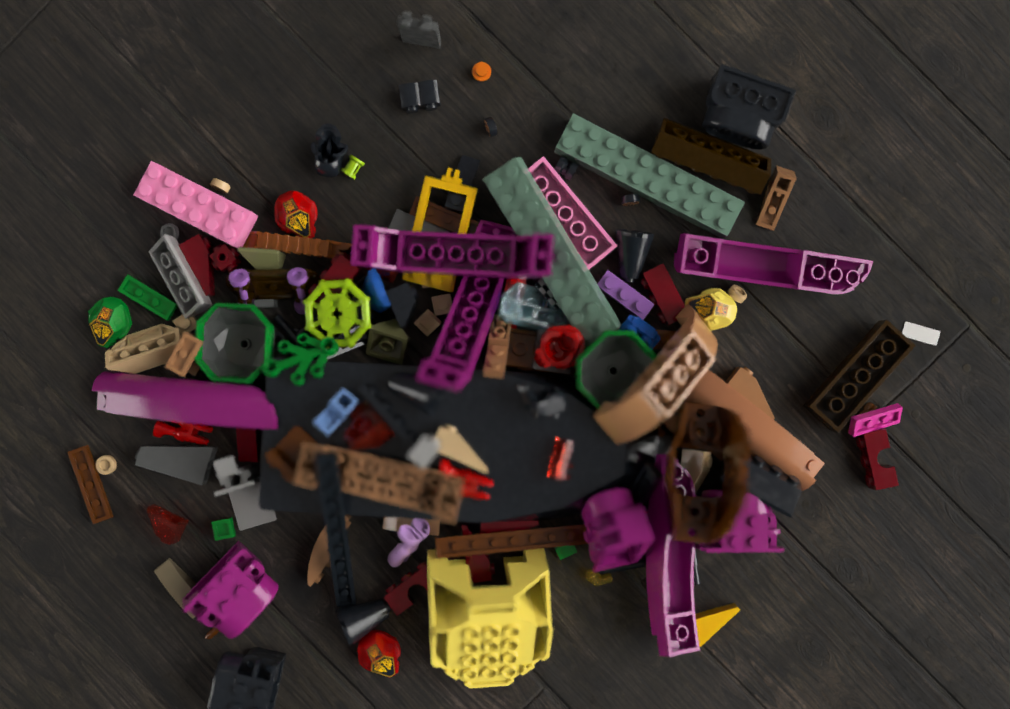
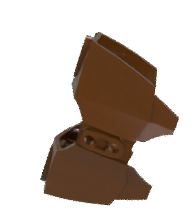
M681 403L673 442L665 456L666 466L665 476L663 477L669 499L672 540L712 544L722 539L734 528L736 519L745 508L748 496L749 482L746 481L749 469L748 465H744V463L750 462L751 442L749 429L742 423L741 415L734 410L720 406ZM696 411L702 412L701 418L696 415ZM697 429L701 432V436L697 435ZM676 447L713 450L723 453L725 461L724 482L720 497H692L679 494L673 483L676 455L674 450ZM692 509L696 512L694 516L691 514ZM690 528L694 530L693 536H689L688 530Z

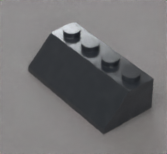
M750 454V462L744 463V465H748L749 469L746 481L749 482L747 493L756 496L765 505L790 518L802 492L800 480L793 475H786L775 465L770 466L761 457H754ZM724 458L720 462V480H722L723 482L725 467Z

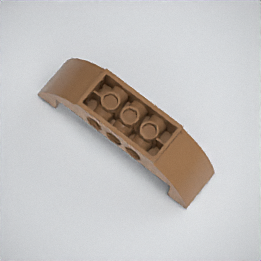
M686 304L675 317L682 327L618 403L604 402L592 416L616 444L633 440L653 429L665 418H669L716 360L714 357L718 346L717 339L692 306Z
M313 443L302 444L294 484L309 488L319 487L315 452L337 450L342 492L435 514L434 518L455 523L464 483L461 478L430 467H425L423 470L417 464L358 450Z

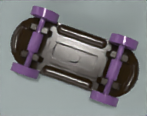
M305 268L237 269L227 274L226 285L233 294L238 296V304H254V300L295 299V311L299 314H305L303 301L310 295L308 293L309 289L314 284H318L321 279L317 272Z

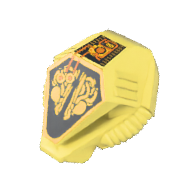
M708 288L697 296L685 299L684 305L692 306L711 331L729 326L736 318V303L721 288Z

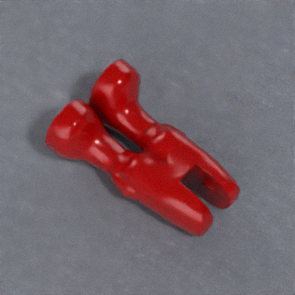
M161 420L155 423L153 429V436L161 438L163 435H170L181 442L187 441L207 445L209 439L198 435L199 430L207 433H212L213 427L207 424L169 421L181 426L176 428Z
M442 458L439 471L454 475L464 481L460 497L489 500L491 494L477 490L478 484L493 487V480L474 473L470 469L459 470L454 468L449 460Z

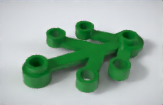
M305 333L299 334L297 336L299 346L306 347L310 345L316 348L308 350L292 345L288 341H281L278 344L280 353H293L296 356L280 362L274 359L266 360L262 366L266 376L275 377L281 370L300 363L297 371L291 376L293 384L300 386L305 381L304 374L314 357L319 356L316 365H313L310 369L311 374L314 378L323 376V367L328 357L338 352V343L330 337L318 340L308 337Z

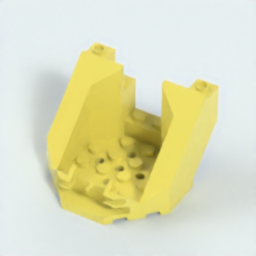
M544 548L524 550L523 556L503 557L507 586L472 588L469 565H466L465 559L448 560V557L436 558V549L427 550L429 644L432 666L444 669L445 674L455 680L460 679L468 688L509 686L519 674L525 675L535 668V663L540 660L545 661L550 657L553 629L551 624L549 568Z

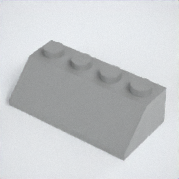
M165 234L150 249L149 254L183 316L187 319L205 312L212 306L210 297L204 293L176 238Z

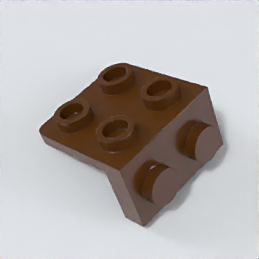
M300 426L293 427L275 448L270 449L264 455L268 458V464L275 469H280L283 472L282 476L290 483L294 482L302 444H318Z

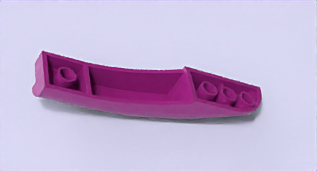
M680 234L677 253H674V267L678 273L828 294H844L854 290L857 285L863 283L867 278L873 261L692 234Z
M104 371L96 377L92 386V391L98 392L97 410H103L107 413L196 424L277 429V416L273 405L269 404L265 398L266 395L260 389L250 385Z
M658 454L655 467L664 477L666 455ZM675 458L673 483L680 495L696 497L694 484L688 470L683 468L678 463L679 460ZM662 477L649 498L647 519L654 540L646 550V579L652 635H657L659 656L670 657L700 650L694 606V557L696 543L672 540L669 499L664 478ZM692 509L691 514L694 516L696 512ZM692 528L688 530L689 536L694 535V530Z

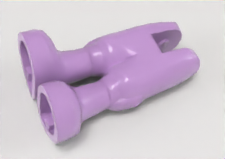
M413 519L411 526L404 524L399 528L398 536L402 543H398L389 553L388 563L390 566L398 567L402 562H406L410 555L418 549L419 543L428 536L430 526L425 519Z

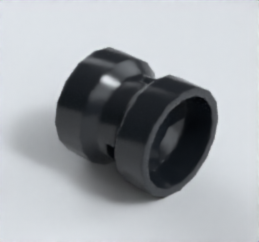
M562 155L554 170L570 181L579 164L568 161Z

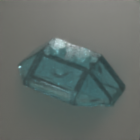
M517 282L501 295L499 316L506 323L536 331L537 328L548 330L551 326L567 325V318L562 309L560 308L556 311L536 287Z

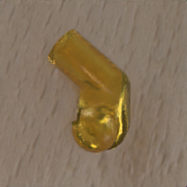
M588 569L585 572V579L594 586L613 582L611 573L600 575L597 572L593 573L592 569Z

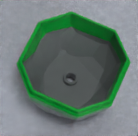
M216 303L196 322L195 337L203 341V344L194 361L213 382L250 384L264 373L263 363L274 358L275 329L254 304ZM245 341L248 343L247 347H244Z
M604 331L576 359V388L597 409L604 402L618 403L657 355L634 331ZM612 367H615L616 372L614 374L610 373V369Z

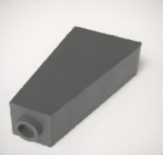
M145 445L137 450L135 465L195 484L204 485L208 482L218 447Z

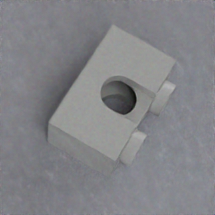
M426 434L408 454V457L424 470L442 448L440 445L441 441L433 434L430 436Z

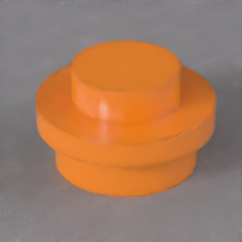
M485 62L476 63L472 69L473 77L480 82L488 80L491 76L490 66Z

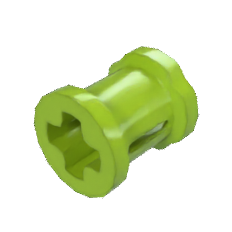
M350 154L349 161L340 171L355 180V175L365 163Z

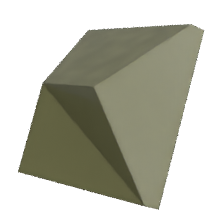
M238 247L241 255L256 270L282 269L286 254L278 250Z
M396 319L372 325L369 330L366 354L402 365L411 337L406 335Z

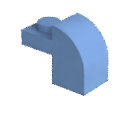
M343 388L312 424L328 437L345 421L359 401Z

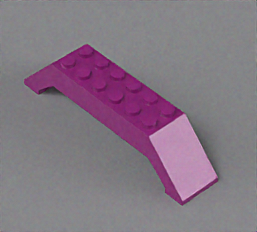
M481 219L475 232L478 235L517 236L512 227ZM463 276L433 354L427 361H423L417 380L455 391L460 390L471 380L507 279Z
M354 225L351 265L415 274L504 279L549 277L552 273L554 235H478L399 231L369 225Z

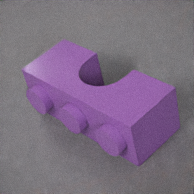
M609 270L605 272L597 283L604 295L617 301L631 315L640 317L643 320L655 305Z

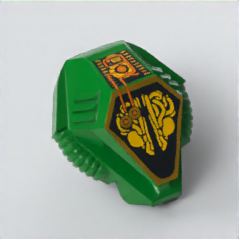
M103 298L88 311L89 325L98 346L108 349L116 344L117 339L124 338L130 331L132 325L130 312L126 303L120 298Z

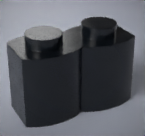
M437 80L399 85L403 111L412 114L417 113L419 109L434 111L437 107L441 106Z

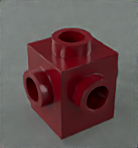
M226 244L218 245L213 249V253L209 255L213 260L211 262L213 267L217 271L221 270L225 273L234 271L238 264L242 262L238 257L240 254L236 248Z

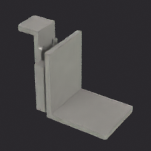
M234 456L214 461L220 485H225V488L214 492L215 496L229 493L240 531L277 519L275 511L262 510L259 507L260 477L257 478L256 474H259L258 466L252 467L249 464L237 468Z

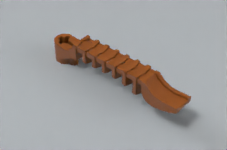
M251 231L243 246L245 248L278 250L288 254L292 252L297 255H314L320 258L324 256L328 259H333L337 254L340 255L344 252L352 253L351 243L321 240L318 238L312 239L309 237H293L278 233H262L260 231Z

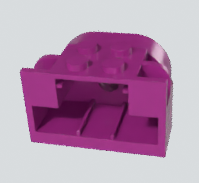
M626 488L603 491L586 501L582 509V517L587 530L584 531V538L589 545L591 561L594 562L593 573L637 563L654 540L642 504L635 505L631 491Z
M722 489L703 490L702 497H720ZM747 493L745 508L736 519L734 528L726 536L712 544L696 543L695 546L696 549L704 552H784V548L777 546V534H780V529L777 528V520L774 513H772V508L762 503L756 496Z
M238 540L182 598L183 610L185 612L190 611L199 622L208 627L217 628L227 638L232 639L242 633L268 606L278 591V584L265 573L261 560Z

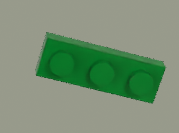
M128 274L118 289L120 293L167 321L170 320L178 307L176 302Z

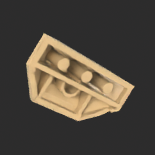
M159 324L126 335L111 350L108 349L105 352L106 369L136 374L166 364L181 339L179 328Z

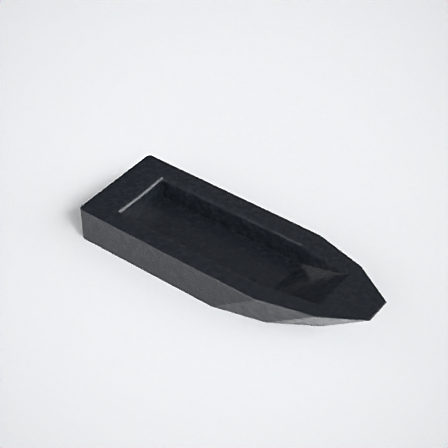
M272 358V359L276 360L277 362L286 360V359ZM312 360L304 374L305 381L300 386L294 385L291 379L292 374L297 371L300 363L281 370L275 377L267 376L265 398L275 409L277 429H263L259 507L262 510L323 513L319 487L309 488L294 484V482H288L282 476L283 472L278 468L275 469L267 462L268 458L264 456L270 449L275 448L295 426H300L318 444L358 450L413 463L408 457L412 450L404 444L358 390L363 383H367L368 386L372 384L379 392L377 396L381 401L385 399L392 407L390 409L394 416L399 415L404 421L403 427L407 431L411 430L417 436V443L426 434L436 436L441 425L445 427L446 424L457 428L456 432L460 433L488 467L487 473H484L439 452L426 466L439 470L442 458L449 460L454 468L459 470L470 469L472 472L494 481L493 487L478 484L477 490L491 494L489 500L460 497L455 521L492 523L551 520L582 514L586 501L592 496L616 488L630 490L645 463L651 461L655 465L658 454H667L673 442L674 434L662 423H659L666 432L663 437L657 433L658 428L655 426L647 433L633 440L616 444L592 417L598 409L576 388V379L563 375L505 371L504 378L483 377L484 370H474L471 380L460 390L455 391L445 388L438 409L434 408L432 410L434 415H428L391 393L389 387H387V380L390 375H393L395 372L419 374L421 369L419 366L326 361L323 367V376L314 378L310 369L313 365H316L317 361ZM516 384H526L533 393H539L545 388H558L566 396L567 407L557 418L533 419L528 410H525V403L518 389H516ZM344 388L359 402L345 421L327 437L312 423L328 407L330 401ZM676 447L674 450L676 452L675 458L679 460L678 463L680 465L682 449H686L685 447ZM342 492L345 515L441 520L434 518L435 514Z

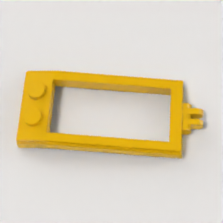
M452 168L447 169V173L442 175V179L425 176L412 231H422L431 189L436 187L467 195L458 234H467L478 188L462 184V179L459 178L460 170L457 169L454 172V177L452 176ZM402 274V279L405 281L447 292L454 291L457 276Z

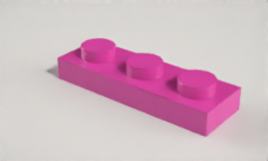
M897 403L852 416L849 434L855 437L900 423L903 407Z

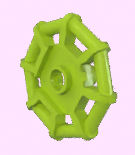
M346 278V280L328 281L323 279L319 281V285L303 301L306 322L304 328L318 340L326 337L334 338V334L344 333L345 339L334 340L337 341L339 347L353 348L355 343L372 326L370 323L369 307L371 299L358 289L349 278ZM330 288H342V293L332 294ZM349 291L359 300L356 302L352 301L348 296ZM324 292L326 297L320 301V304L315 302L321 293ZM358 306L362 307V319H358ZM313 308L318 310V321L313 322ZM336 308L342 312L339 319H336V316H334ZM355 324L360 325L352 335L350 333L352 326ZM321 325L324 330L328 331L327 336L325 337L316 327Z

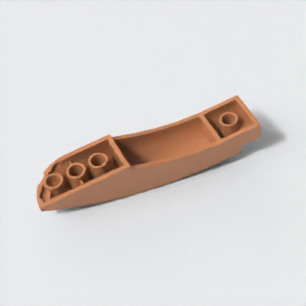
M709 369L684 398V403L720 406L736 411L741 415L742 423L749 429L750 454L752 456H759L770 466L775 465L779 467L786 475L797 477L801 482L802 491L808 489L816 482L814 477L825 463L776 421ZM696 411L702 417V412Z

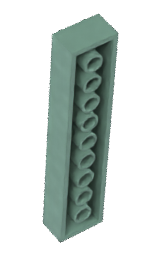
M574 113L555 147V153L563 155L568 160L634 194H638L640 197L721 239L728 236L745 203L735 196L656 157Z
M522 158L512 159L483 179L517 236L532 234L554 235L551 276L542 278L571 326H574L581 332L585 340V347L592 344L604 331L618 329L621 326V322Z

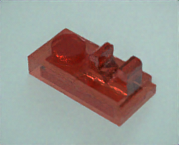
M556 437L547 477L558 481L570 479V476L565 473L567 468H573V465L568 462L573 451L574 442Z

